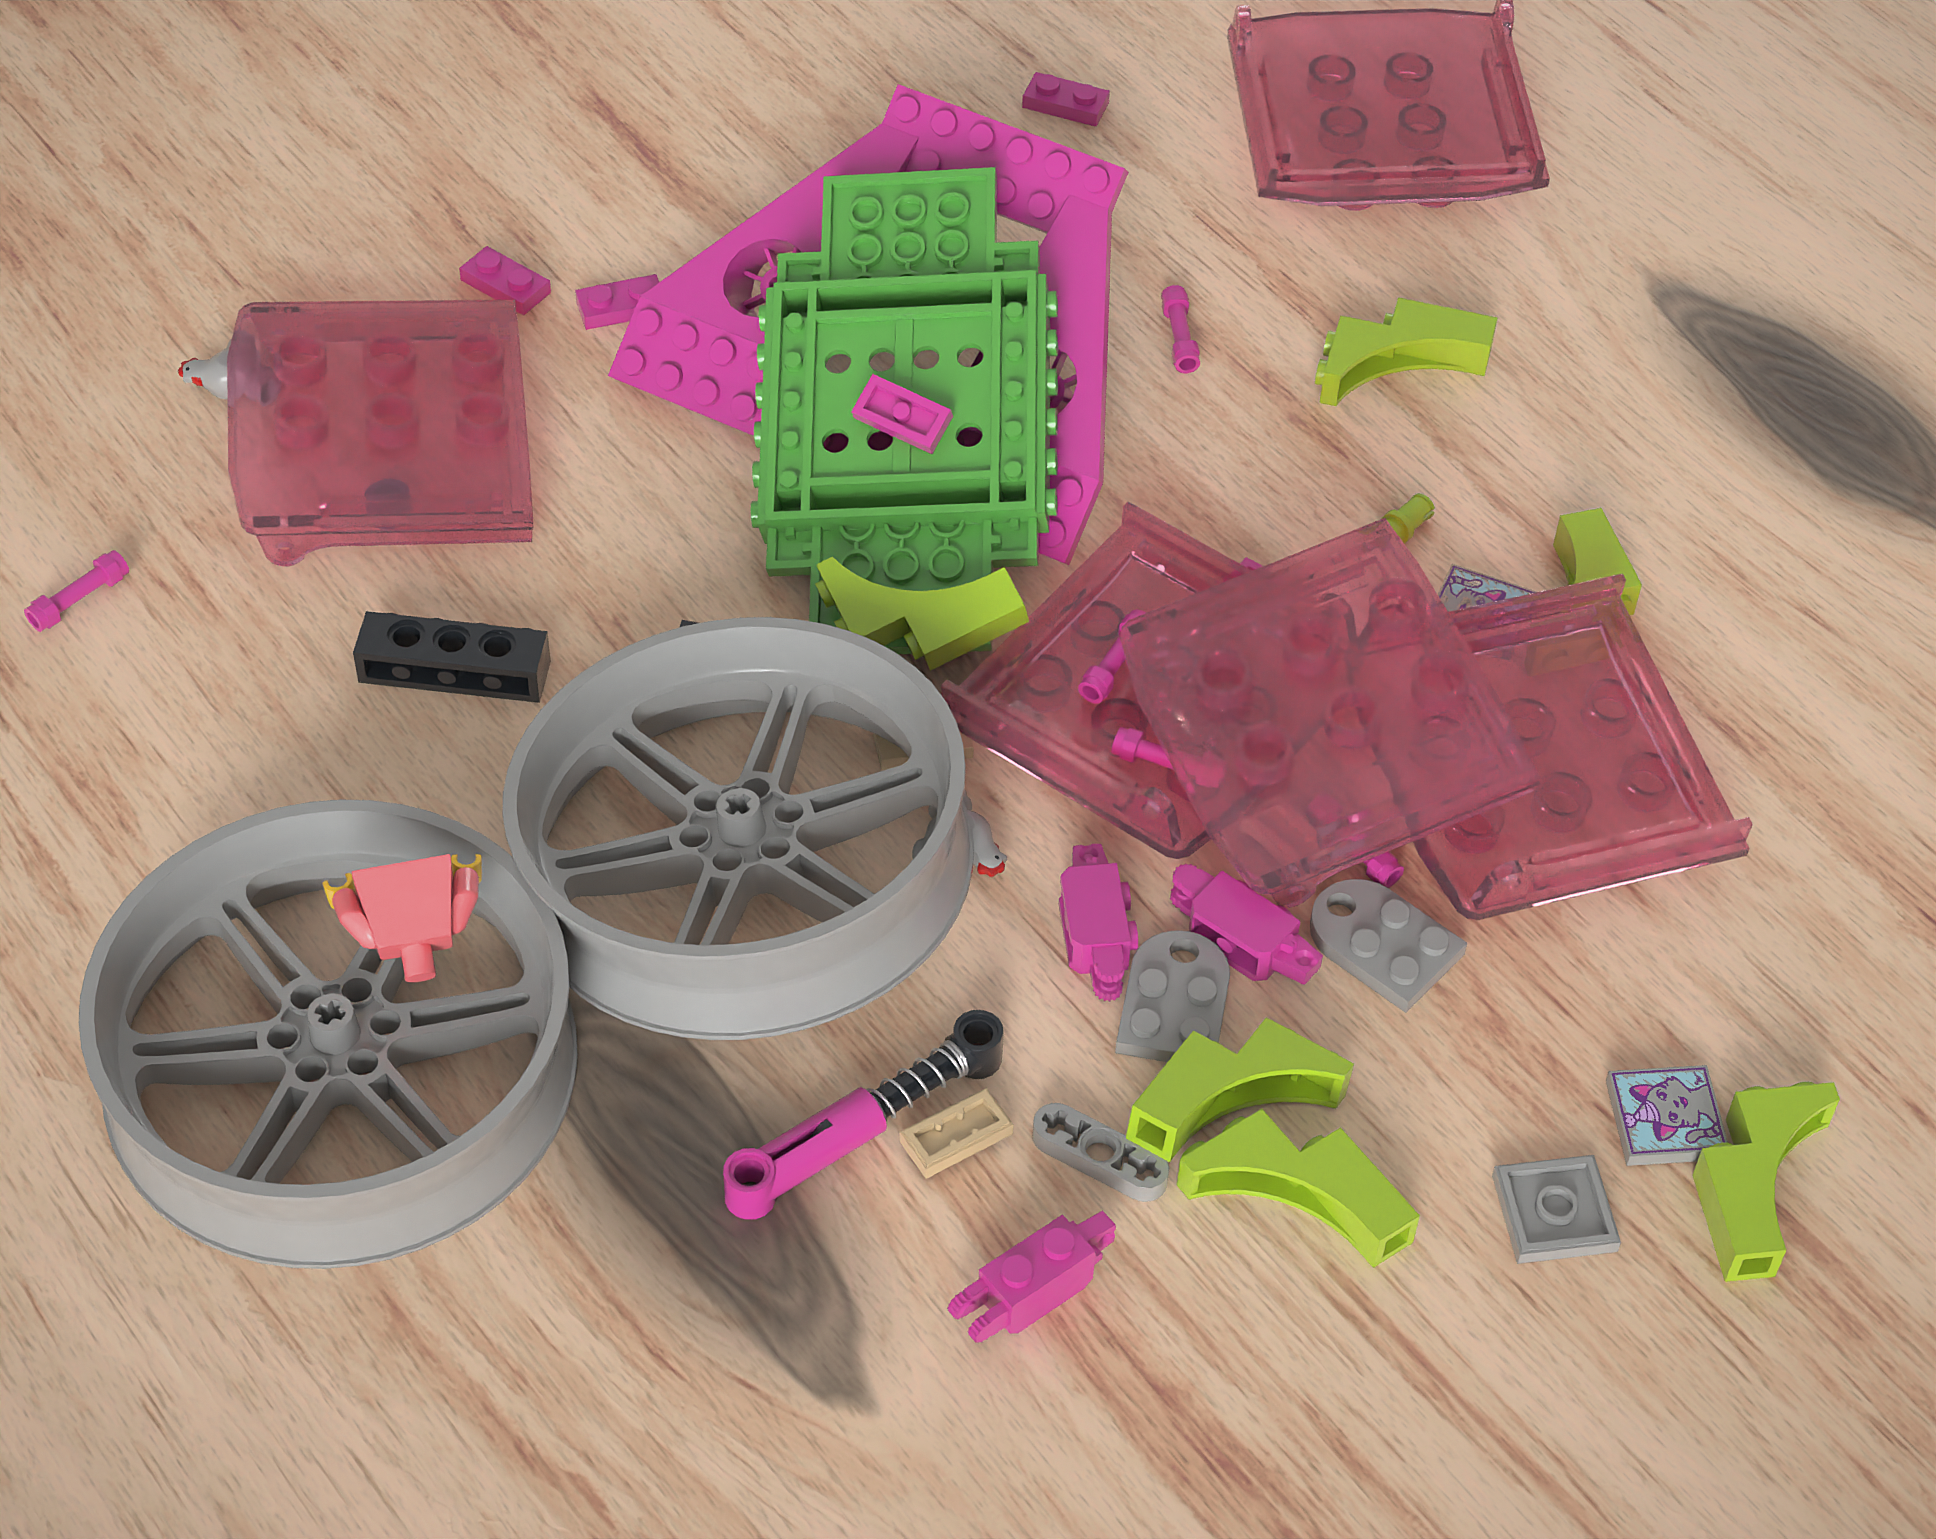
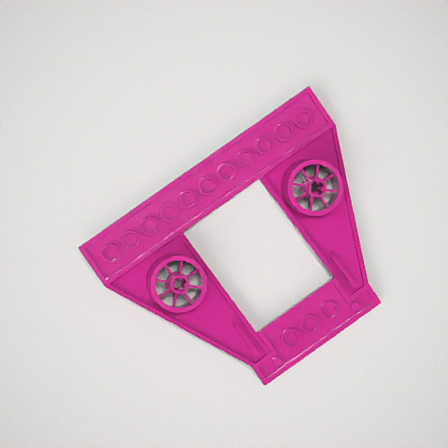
M898 84L882 124L639 297L608 376L754 436V423L761 421L762 409L757 408L755 395L756 383L763 382V370H759L757 346L759 343H764L765 331L760 330L759 317L755 313L754 308L766 303V288L774 287V283H777L778 261L776 255L788 252L821 251L824 176L995 167L997 173V215L1046 233L1040 245V274H1046L1049 291H1057L1058 317L1050 318V330L1056 329L1058 337V356H1056L1051 368L1057 369L1058 395L1050 396V408L1057 409L1058 434L1050 435V448H1056L1058 473L1057 475H1050V489L1056 488L1058 512L1057 516H1049V533H1039V553L1070 565L1104 479L1112 212L1129 172L1123 167ZM769 262L771 269L763 277L758 276L757 274L763 265ZM754 280L761 282V294L752 298ZM979 351L971 367L978 365L982 361L983 353ZM1067 356H1069L1075 366L1076 374L1063 380L1059 374ZM1073 385H1076V388H1075V391H1074V394H1073V392L1071 391V389H1070L1069 387H1071V386H1073ZM967 427L959 432L957 441L962 446L971 447L981 441L983 434L975 427ZM882 431L875 432L870 436L868 446L876 451L885 450L892 444L893 436ZM842 433L831 434L825 439L824 448L832 453L840 452L847 447L849 438Z

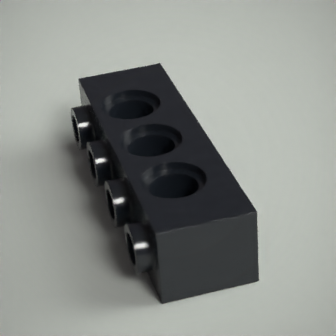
M370 611L365 613L353 651L358 683L540 703L551 663L548 631Z

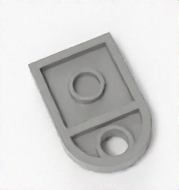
M1350 879L1337 882L1323 890L1313 905L1310 932L1317 948L1331 961L1405 1013L1465 955L1467 942L1387 887L1373 881ZM1332 905H1344L1352 911V914L1337 916L1331 913L1328 908Z
M1175 930L1152 936L1138 948L1131 965L1115 1053L1168 1062L1193 1030L1219 1043L1228 992L1230 968L1226 956L1214 942L1194 932ZM1179 950H1185L1194 954L1196 959L1192 962L1183 963L1175 960L1171 954Z

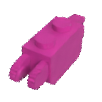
M1101 844L1073 846L1072 866L1068 867L1060 876L1061 897L1058 901L1068 965L1079 974L1090 973L1095 996L1103 999L1104 1002L1106 1000L1109 1002L1111 1000L1116 1001V998H1120V994H1122V976H1124V971L1129 968L1130 950L1138 949L1135 920L1128 921L1126 911L1131 909L1128 881L1120 882L1117 863H1108Z
M1185 863L1184 865L1180 864L1173 871L1172 882H1174L1170 895L1172 905H1175V908H1180L1181 912L1190 917L1189 932L1200 934L1214 942L1222 950L1231 967L1252 981L1268 980L1276 971L1303 985L1318 972L1322 964L1323 955L1298 934L1301 921L1296 919L1289 910L1283 906L1273 904L1256 893L1249 884L1242 880H1236L1222 870L1216 877H1213L1201 868L1197 869L1196 866Z
M1103 1210L1078 1225L1074 1221L1069 1222L1062 1214L980 1268L979 1279L951 1299L947 1307L948 1311L958 1320L974 1312L984 1304L989 1310L971 1323L969 1331H967L975 1343L987 1340L990 1336L995 1335L1004 1328L1010 1334L1021 1332L1088 1285L1093 1278L1094 1265L1103 1258L1101 1251L1115 1239L1114 1230H1116V1224Z

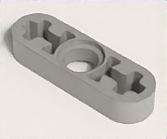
M1050 1103L1044 1105L1036 1112L1032 1136L1034 1144L1040 1151L1137 1201H1153L1164 1194L1169 1175V1165L1166 1160L1126 1139V1135L1065 1104ZM1057 1124L1065 1126L1064 1131L1058 1130L1054 1135L1047 1132V1127L1053 1129ZM1078 1140V1146L1076 1148L1073 1147L1072 1142H1077ZM1103 1143L1110 1146L1115 1154L1106 1161H1097L1087 1154L1086 1149L1092 1144ZM1123 1157H1128V1164L1124 1162L1123 1168L1120 1171ZM1146 1169L1154 1172L1153 1177L1148 1176L1144 1181L1136 1178L1137 1173L1143 1174Z

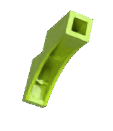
M1399 297L1394 314L1386 313L1383 324L1340 315L1336 332L1328 331L1323 356H1328V360L1320 359L1317 367L1315 384L1322 386L1319 403L1337 406L1345 396L1364 383L1402 371L1441 369L1485 376L1498 317Z
M1602 508L1560 515L1553 547L1565 570L1569 599L1552 621L1528 636L1522 661V668L1528 679L1546 675L1555 676L1566 671L1586 667L1595 668L1613 662L1621 633L1614 619L1634 615L1642 583Z
M834 557L816 564L822 580L815 583V586L826 608L833 605L836 606L841 616L840 619L834 621L837 628L851 631L883 646L904 637L914 659L917 660L924 657L930 671L1029 622L1025 605L1005 567L960 586L940 590L912 591L885 587L870 582L845 568Z
M1267 1017L1238 1053L1193 1030L1132 1105L1126 1139L1170 1162L1183 1145L1203 1127L1222 1116L1246 1107L1266 1103L1301 1102L1336 1109L1346 1096L1354 1063Z
M1800 1082L1789 1087L1768 1089L1754 1086L1743 1091H1737L1725 1119L1733 1144L1722 1142L1708 1148H1702L1692 1176L1725 1282L1776 1276L1786 1253L1775 1206L1777 1169L1786 1156L1800 1142L1812 1134L1829 1127L1840 1100L1834 1082L1820 1084Z
M1260 1109L1247 1118L1241 1116L1232 1120L1223 1129L1221 1134L1206 1143L1198 1141L1192 1144L1180 1158L1177 1186L1189 1200L1211 1195L1239 1194L1263 1197L1288 1204L1318 1218L1336 1230L1358 1250L1373 1268L1414 1242L1420 1215L1341 1127L1326 1137L1318 1135L1312 1138L1299 1151L1265 1111Z

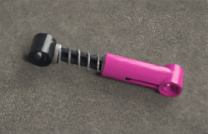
M971 1010L963 1013L956 1020L953 1033L945 1038L944 1043H941L939 1048H933L928 1058L915 1059L912 1068H900L895 1078L882 1079L880 1087L875 1090L862 1087L855 1089L758 1149L744 1148L734 1152L727 1158L723 1166L725 1204L728 1210L736 1217L745 1220L758 1219L765 1216L773 1209L777 1197L886 1131L887 1117L896 1118V1112L905 1106L913 1108V1101L922 1096L929 1098V1092L939 1085L946 1088V1081L952 1077L960 1079L965 1076L971 1079H984L992 1076L999 1070L1002 1063L1004 1033L1003 1025L999 1018L985 1010ZM980 1043V1044H983V1045L976 1046V1045H973V1044ZM746 1182L758 1183L754 1186L741 1185Z

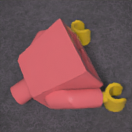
M450 854L360 869L352 871V874L346 873L347 882L340 887H331L328 880L323 882V887L331 908L335 909L339 922L362 947L377 949L381 960L401 957L405 981L422 982L436 977L433 951L453 947V935L460 933L466 928L478 900L479 883L482 880V857L480 854H475V861L468 865L458 862V854H454L451 857Z

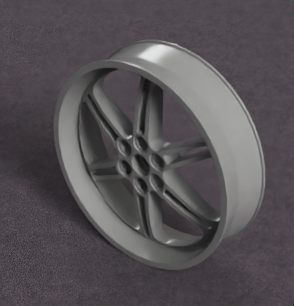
M774 617L714 620L679 627L628 645L581 672L551 698L524 732L514 751L506 774L502 811L506 839L513 859L525 881L556 915L563 933L568 957L569 987L598 1009L627 1023L659 1033L705 1040H745L773 1037L830 1022L862 1008L908 978L936 950L959 916L968 894L973 873L974 844L972 826L963 800L966 774L963 741L957 722L947 702L936 687L915 666L897 653L871 639L822 623ZM766 712L739 779L729 785H718L711 782L651 740V738L672 729L705 719L732 714ZM786 712H790V719L773 771L768 773ZM810 715L832 718L875 733L901 748L909 757L906 763L894 768L801 794H789ZM605 766L617 769L643 796L677 824L669 828L573 850H557L547 845L549 834L569 801L590 778ZM932 805L937 808L936 823L924 847L898 876L875 894L813 853L814 851L879 828L922 806ZM697 883L674 943L640 937L613 928L590 917L571 904L572 899L580 896L621 895ZM759 894H773L796 909L822 922L813 927L784 936L755 942L729 944L749 901ZM718 906V908H717V910H716V912H715V914H714V916H713V918H712V920H711V922H710V925H709V927H708V929H707V926H708L709 921H710V919H711V917H712V914H713V912H714V910H715V907Z
M341 799L313 801L279 807L250 815L222 826L190 843L147 875L125 898L111 917L95 945L86 968L80 994L79 1032L81 1050L88 1075L102 1103L103 1117L111 1146L122 1170L137 1192L158 1214L177 1229L199 1242L235 1257L261 1264L289 1268L329 1269L360 1266L390 1260L433 1245L478 1221L502 1203L524 1182L544 1157L556 1137L568 1110L575 1085L578 1059L576 1026L571 1003L568 998L569 967L563 933L555 913L528 885L513 857L483 834L458 821L431 811L403 804L374 800ZM447 854H450V857L458 854V862L468 865L475 861V854H480L482 857V880L479 883L478 900L472 913L483 918L498 929L515 952L524 974L521 980L512 987L414 1002L392 1003L404 978L401 957L385 960L378 974H375L382 961L377 949H368L360 946L341 977L332 981H323L311 973L255 909L294 895L324 890L323 882L325 880H328L331 887H340L347 882L345 874H352V871ZM238 918L244 924L269 958L290 981L285 986L280 984L231 920ZM208 935L218 936L227 943L252 981L278 1014L268 1021L152 1035L141 1034L130 1029L140 1006L159 978L181 955ZM535 1033L538 1036L531 1061L520 1080L487 1116L461 1136L452 1134L396 1070L403 1064L467 1051L518 1034ZM280 1082L234 1163L222 1172L193 1162L170 1149L146 1117L140 1098L145 1087L155 1083L226 1085ZM392 1099L438 1150L433 1152L385 1102ZM343 1104L357 1107L412 1161L402 1167L373 1176L343 1182L311 1185L279 1184L306 1149L330 1111Z

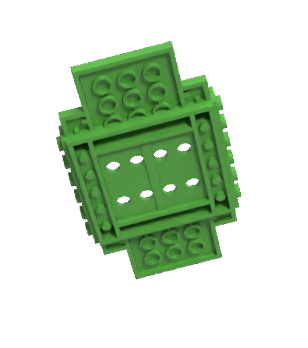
M995 167L824 176L821 251L778 254L777 283H774V287L766 288V305L759 306V326L761 331H765L764 343H759L757 346V361L759 370H763V382L756 383L755 395L757 408L762 409L761 421L754 423V441L756 448H760V461H753L752 465L753 484L755 488L759 489L758 501L751 502V523L753 528H759L763 541L767 544L766 570L769 577L810 575V622L836 627L834 621L841 618L835 605L826 608L815 586V583L822 580L816 564L830 557H834L845 568L870 582L885 587L912 591L940 590L960 586L993 573V568L1038 566L1039 533H1049V516H1057L1058 512L1056 488L1050 489V475H1057L1058 473L1056 448H1050V435L1058 434L1057 409L1050 408V396L1058 395L1057 369H1050V356H1058L1057 330H1050V318L1058 317L1057 291H1049L1046 274H1040V247L1038 240L997 243V173ZM965 349H979L983 353L982 361L974 367L961 365L958 362V357ZM924 350H932L939 355L938 363L930 369H920L914 364V359L918 353ZM881 352L892 354L895 357L893 366L886 371L874 370L870 366V361L876 354ZM837 354L848 356L851 359L849 368L842 373H832L827 370L826 364L832 356ZM872 374L951 409L953 418L933 454L893 437L892 444L885 450L876 451L868 446L870 436L880 430L854 419L851 411ZM967 427H975L983 434L981 441L971 447L962 446L957 441L959 432ZM842 433L849 438L847 447L837 453L827 451L824 448L825 439L831 434ZM904 637L884 646L897 654H912ZM992 640L969 652L992 651Z

